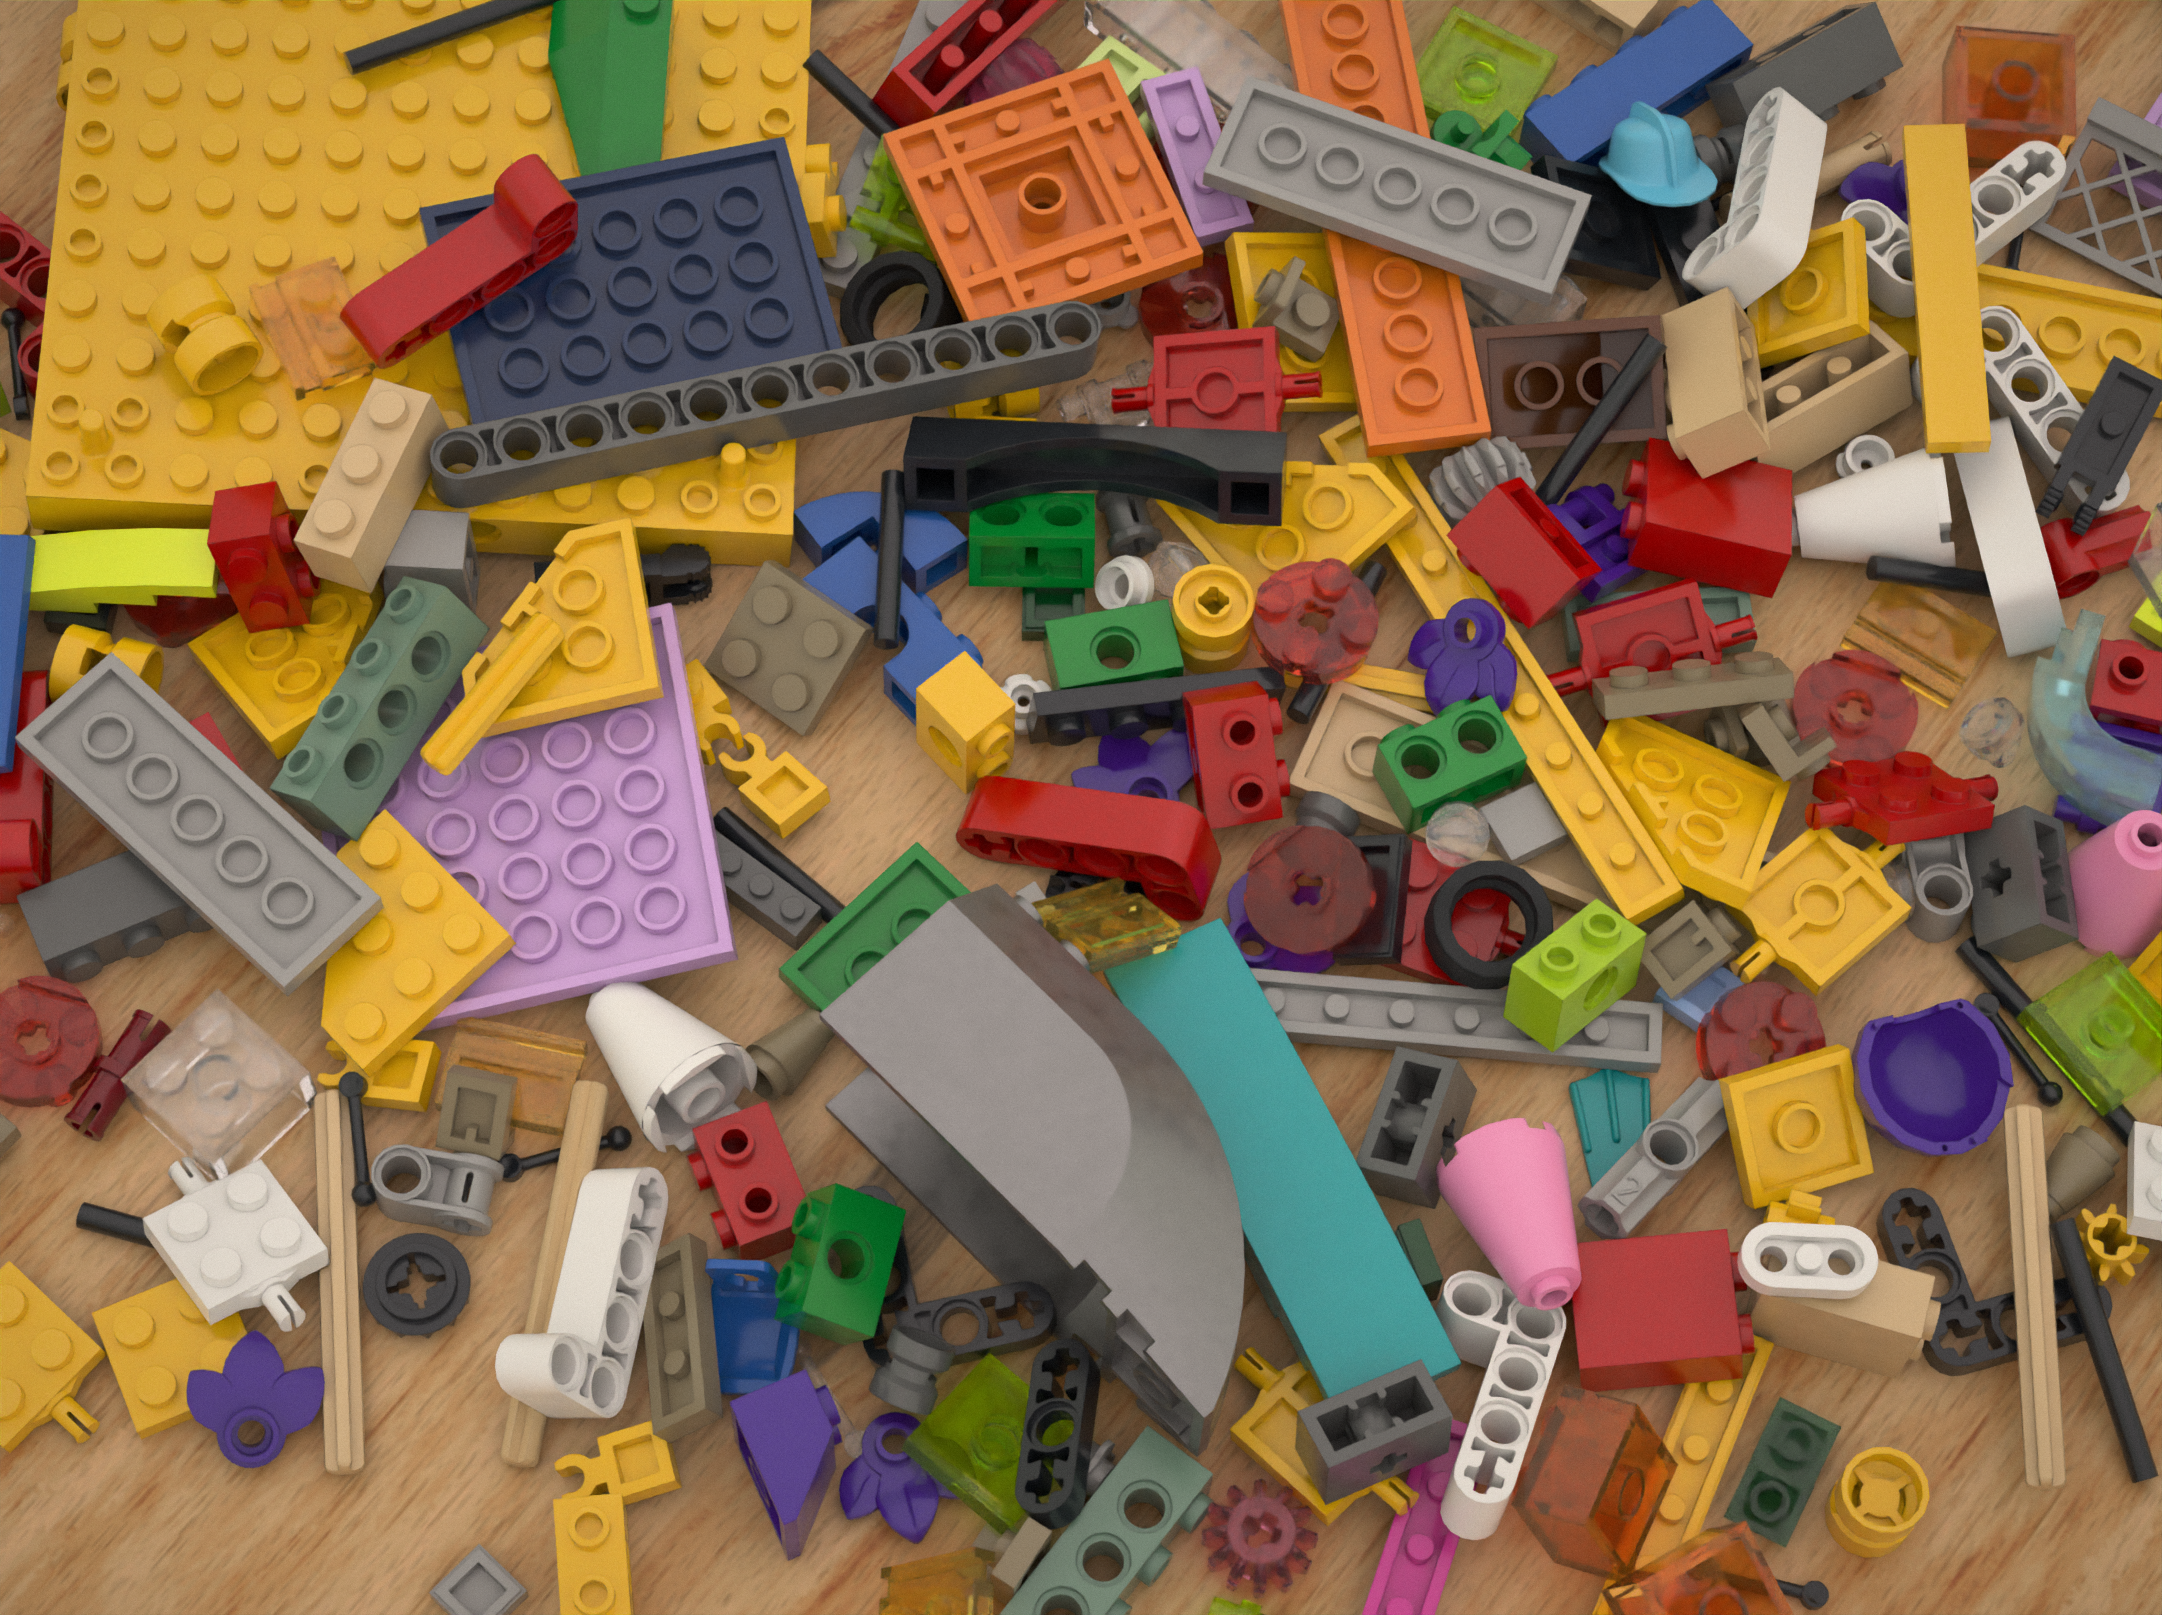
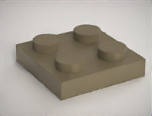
M767 560L764 561L706 661L704 668L802 736L812 735L874 631V628L777 561Z

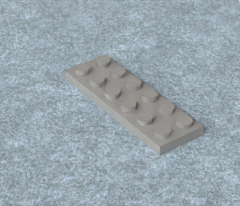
M1249 75L1246 76L1205 167L1202 185L1548 307L1588 212L1592 197L1590 194Z
M112 652L15 736L19 748L286 996L295 991L384 908L381 897Z

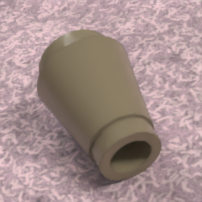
M807 1008L801 1015H797L746 1047V1051L757 1065V1080L753 1090L761 1097L775 1101L781 1095H792L826 1048L827 1043L834 1038L835 1034L820 1020V1012L816 1009Z
M2080 1125L2072 1134L2063 1133L2046 1162L2050 1223H2056L2062 1215L2067 1214L2115 1177L2113 1168L2120 1161L2118 1153L2102 1136L2086 1126Z

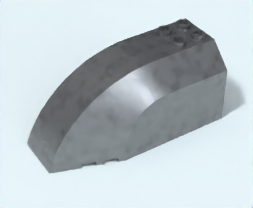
M998 884L951 899L819 1014L820 1020L868 1066L825 1105V1108L1001 1285L1031 1281L1045 1288L1050 1293L1057 1312V1325L1052 1336L1057 1340L1070 1338L1080 1341L1099 1357L1095 1362L1100 1369L1103 1379L1110 1384L1118 1377L1138 1397L1136 1400L1137 1407L1198 1457L1208 1447L1219 1419L1229 1384L1243 1308L1245 1278L1244 1236L1239 1201L1230 1166L1218 1133L1201 1099L1165 1047L1134 1014L1089 972L1090 965L1087 959L1075 945L1068 940H1062L1059 943L1042 927L1044 924L1042 917L1027 899L1020 895L1012 898ZM1030 1300L1019 1302L1033 1317L1044 1312V1309L1034 1310Z

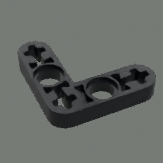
M862 1186L855 1189L858 1192L897 1206L894 1197L883 1188ZM902 1226L892 1265L901 1273V1282L893 1294L884 1297L874 1338L863 1340V1346L872 1366L876 1369L884 1366L887 1359L891 1358L887 1349H878V1346L884 1345L888 1341L886 1324L882 1314L895 1312L897 1324L925 1331L946 1341L942 1337V1328L945 1321L957 1313H967L979 1321V1331L970 1343L960 1346L952 1345L956 1349V1353L950 1366L1034 1348L1045 1343L1053 1335L1056 1328L1057 1312L1050 1293L1041 1285L1031 1281L1014 1282L919 1304L904 1226ZM1030 1300L1034 1310L1044 1309L1043 1313L1034 1316V1327L1029 1329H1022L1021 1324L1016 1319L998 1322L1002 1336L992 1338V1327L984 1308L995 1306L998 1319L1018 1314L1017 1303ZM908 1305V1311H900V1309Z
M1904 1188L1892 1193L1884 1202L1876 1221L1878 1236L1888 1262L1915 1271L1923 1266L1936 1267L1945 1273L1949 1281L1950 1287L1947 1294L1941 1297L1930 1298L1931 1300L1941 1302V1308L1931 1341L1925 1340L1922 1352L1929 1365L1939 1373L1948 1376H1961L2018 1360L2017 1341L2004 1334L1999 1321L2001 1313L2015 1309L2014 1292L1976 1302L1940 1208L1935 1200L1926 1192L1915 1188ZM1901 1208H1905L1910 1217L1921 1216L1923 1219L1916 1231V1238L1921 1251L1910 1258H1906L1905 1254H1910L1916 1244L1911 1230L1907 1225L1896 1226L1894 1223ZM1931 1244L1935 1246V1248L1926 1249ZM2065 1277L2054 1280L2056 1311L2065 1308L2072 1298ZM2097 1285L2107 1319H2109L2112 1310L2111 1296L2104 1285ZM2072 1312L2058 1316L2056 1319L2058 1348L2086 1341L2077 1313ZM1979 1318L1984 1319L1986 1337L1970 1342L1963 1352V1357H1959L1954 1348L1948 1347L1943 1349L1940 1343L1948 1333V1329H1952L1956 1338L1968 1337L1977 1334L1983 1325ZM1988 1342L1993 1350H1990L1988 1348Z

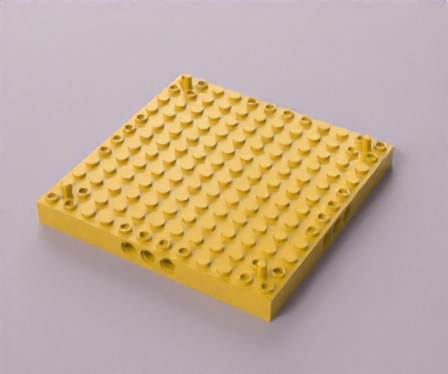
M78 0L25 493L33 529L76 532L137 528L209 529L215 491L277 481L287 506L296 517L300 528L374 378L432 394L449 430L471 425L448 330L394 366L379 369L343 324L339 316L347 302L361 290L427 248L420 222L419 208L493 194L494 185L499 176L514 162L530 154H538L559 181L580 177L568 127H566L558 89L548 62L553 5L352 76L345 63L343 52L491 0ZM675 0V20L662 160L784 137L799 192H801L802 173L806 171L805 151L807 143L809 71L802 65L810 57L811 0ZM198 274H210L217 278L235 305V315L245 319L263 345L264 351L260 363L251 374L231 388L213 395H198L192 391L175 365V354L165 351L147 324L146 319L150 306L159 295L181 280ZM763 399L756 402L765 408H776L782 405L773 399ZM701 412L695 415L703 421H715L721 418L713 412ZM640 425L634 428L636 432L641 434H653L659 431L657 427L652 425ZM584 437L573 440L571 443L579 447H591L598 442ZM796 438L744 449L739 443L732 442L722 448L720 455L469 508H454L440 501L433 490L432 473H430L412 510L468 512L477 552L555 556L554 549L568 531L630 517L636 528L639 552L641 554L660 553L661 555L672 544L684 543L685 546H688L692 543V545L699 544L700 547H705V550L709 551L711 564L762 566L764 561L775 560L782 566L789 568L793 537ZM521 450L511 453L509 456L520 461L531 459L535 454ZM464 463L454 464L447 468L449 472L455 474H463L473 469L472 466Z

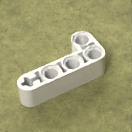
M1776 87L1766 93L1755 105L1748 117L1727 223L1695 248L1682 271V278L1705 296L1729 287L1742 309H1745L1784 280L1800 263L1808 244L1827 134V123L1781 87Z
M2043 141L2026 142L1970 184L1977 267L2039 220L2051 208L2066 170L2065 158L2055 146ZM1863 199L1849 204L1843 211L1840 221L1854 217L1865 227V236L1869 240L1866 241L1868 298L1882 311L1891 316L1904 318L1915 315L1913 282L1899 277L1903 276L1912 280L1908 225L1879 201Z
M1988 306L1980 310L1982 328H1991L2002 335L2005 349L1999 352H1990L1984 349L1987 396L2001 417L2009 415L2014 435L2044 478L2050 483L2057 471L2053 467L2061 452L2055 450L2049 444L2047 430L2052 427H2060L2071 434L2084 410L2020 319L2009 309L2001 306ZM1917 356L1910 369L1912 395L1922 403ZM2015 378L2032 380L2040 391V399L2035 402L2020 400L2011 388V380ZM2126 469L2114 492L2110 496L2106 495L2094 519L2113 513L2126 499L2130 490V478ZM2071 477L2063 492L2064 497L2061 502L2068 512L2074 516L2080 504L2084 503L2088 496L2085 491L2088 485Z
M2008 415L1990 420L1991 445L1989 452L1954 453L2006 653L2008 658L2069 643L2070 641L2048 555Z
M652 1167L595 1169L584 1177L578 1194L547 1333L513 1334L507 1336L498 1348L495 1370L501 1388L508 1395L547 1417L555 1419L611 1418L617 1415L623 1407L668 1208L667 1184L663 1175L657 1169Z
M1467 1270L1457 1272L1449 1277L1444 1285L1435 1313L1459 1359L1487 1369L1441 1502L1440 1514L1444 1524L1452 1533L1464 1539L1479 1540L1495 1533L1509 1502L1564 1336L1566 1316L1561 1307L1552 1310H1540L1536 1307L1524 1306L1518 1301L1504 1280L1481 1272ZM1475 1481L1479 1484L1487 1485L1484 1494L1473 1490Z

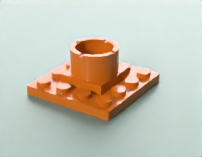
M1109 58L883 134V148L964 322L1064 301H1079L1091 305L1203 266V250Z

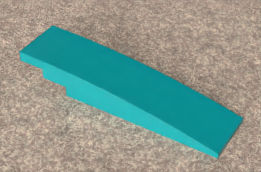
M1218 918L1103 969V974L1113 995L1165 1047L1201 1099L1218 1133L1230 1166L1239 1201L1244 1236V1258L1274 1319L1279 1317L1305 1371L1310 1370L1324 1400L1422 1359L1433 1381L1459 1370L1461 1361L1398 1239L1316 1086L1222 919Z

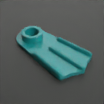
M1602 1069L1587 1078L1570 1083L1568 1090L1591 1188L1636 1143L1647 1125L1651 1123L1650 1080L1648 1078L1628 1075L1614 1069Z

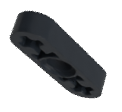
M1070 1338L1058 1339L1047 1344L1034 1359L1015 1486L1016 1499L1027 1516L1050 1530L1068 1525L1079 1515L1083 1508L1101 1380L1100 1369L1087 1348L1081 1342ZM1075 1364L1078 1369L1067 1372L1068 1365ZM1066 1374L1064 1391L1069 1399L1064 1398V1391L1055 1377H1061ZM1061 1420L1074 1422L1073 1432L1065 1442L1056 1446H1046L1043 1444L1044 1433L1052 1424ZM1046 1466L1053 1468V1475ZM1054 1477L1062 1491L1052 1492L1048 1503L1042 1504L1038 1497L1049 1495Z

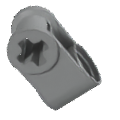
M1963 833L1904 843L1905 851L1890 861L1892 871L1897 878L1900 897L1912 907L1908 918L1905 920L1907 927L1917 938L1926 942L1939 943L1953 937L1957 933L1973 898V885L1965 857ZM1926 898H1939L1945 901L1950 906V909H1939L1932 906Z
M401 1144L384 1149L375 1158L371 1167V1181L377 1197L376 1203L379 1210L387 1218L398 1222L437 1227L460 1235L485 1236L490 1234L493 1220L488 1216L494 1184L502 1180L505 1168L496 1160L477 1154L448 1153ZM401 1173H409L420 1179L419 1184L407 1193H395L386 1187L388 1181L393 1176ZM471 1187L470 1193H469V1198H468V1201L466 1202V1200H467V1195H468V1191H469V1188Z

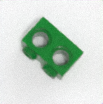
M1047 492L995 502L970 511L969 586L1094 588L1095 493Z
M1489 695L1473 703L1468 699L1454 702L1444 708L1435 720L1417 728L1412 724H1407L1392 730L1377 745L1372 772L1407 834H1410L1519 785L1527 756L1494 699ZM1467 740L1478 741L1485 745L1489 751L1480 754L1471 753L1465 750L1460 743ZM1411 765H1419L1428 769L1432 776L1425 779H1417L1408 775L1404 768Z

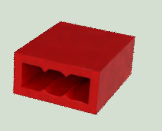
M1649 437L1640 460L1630 459L1622 485V495L1630 497V501L1624 510L1620 527V537L1629 539L1628 565L1685 579L1694 578L1698 582L1773 598L1792 556V470L1747 460L1702 479L1688 458L1680 460L1677 457L1669 441Z
M1727 1229L1577 1243L1582 1280L1579 1287L1573 1292L1572 1304L1582 1393L1743 1378V1355L1755 1354L1751 1314L1737 1313L1735 1292L1747 1291V1284L1742 1279L1738 1270L1737 1259L1739 1251L1730 1252Z

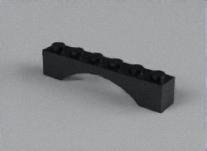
M913 416L903 455L905 510L970 512L995 502L1025 495L1056 491L1099 490L1129 493L1167 501L1195 511L1218 524L1281 526L1286 492L1287 432Z

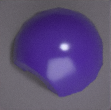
M1961 998L1893 1018V1015L1870 1020L1859 1031L1851 1056L1854 1073V1097L1869 1126L1895 1147L1930 1158L1963 1154L1988 1141L1987 1138L2003 1118L2009 1090L2014 1086L2010 1054L1996 1027L1969 1001Z

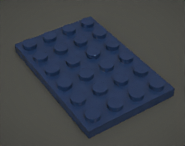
M784 137L560 180L578 204V233L574 242L556 259L448 330L471 425L842 348ZM494 193L419 208V217L426 246L428 247L494 204Z

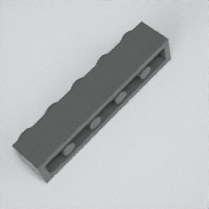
M715 830L728 902L795 951H798L822 923L821 907Z

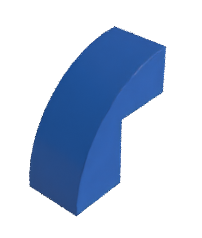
M863 491L835 494L812 501L794 510L795 541L816 568L858 536L869 547L875 545L878 549L881 492ZM905 510L902 581L914 594L919 591L927 593L967 568L968 539L955 525L936 511Z

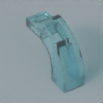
M2081 609L2074 630L2061 628L2052 659L2037 657L2028 695L2027 728L2035 758L2052 786L2079 811L2104 825L2110 826L2134 811L2153 810L2162 782V755L2130 746L2113 738L2093 718L2086 702L2085 683L2100 641L2106 616Z

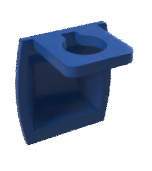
M707 1259L705 1272L713 1280L711 1295L721 1394L746 1395L791 1376L799 1345L800 1329L774 1320L779 1299L775 1296V1284L779 1273L770 1263L765 1261ZM734 1274L754 1276L758 1278V1281H747L744 1277Z

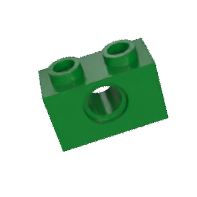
M1168 599L1044 621L1043 650L1053 691L1183 676L1184 663ZM1108 657H1118L1125 660L1128 665L1120 669H1111L1104 666L1101 661Z
M837 1183L807 1193V1196L799 1203L793 1217L792 1232L796 1235L790 1260L783 1265L776 1280L775 1296L779 1299L774 1320L842 1345L874 1338L906 1209ZM830 1248L837 1253L841 1261L839 1277L832 1272L828 1264V1251Z

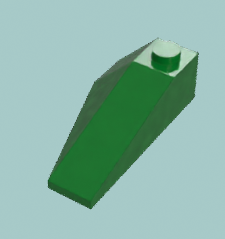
M559 0L553 3L548 62L558 89L566 127H568L580 176L662 161L675 20V0Z

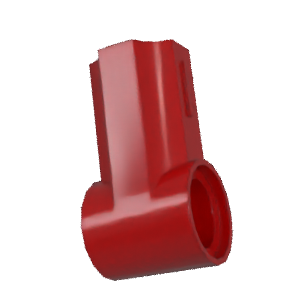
M2139 505L2093 519L2084 536L2070 530L2073 524L2072 518L2057 519L2040 527L2059 599L2069 598L2082 593L2097 583L2103 575L2156 559L2161 550L2158 540V527L2150 511L2142 510Z

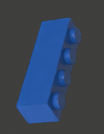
M1700 0L1690 8L1686 6L1678 7L1664 19L1659 28L1645 37L1636 35L1630 38L1619 48L1614 57L1599 67L1596 65L1587 66L1573 78L1568 87L1552 97L1546 94L1536 99L1523 115L1524 121L1519 145L1532 155L1530 160L1533 163L1537 162L1543 155H1549L1599 167L1601 158L1609 153L1611 135L1616 124L1629 118L1633 103L1642 101L1657 109L1661 114L1683 118L1711 99L1705 87L1706 84L1749 61L1753 43L1712 0Z

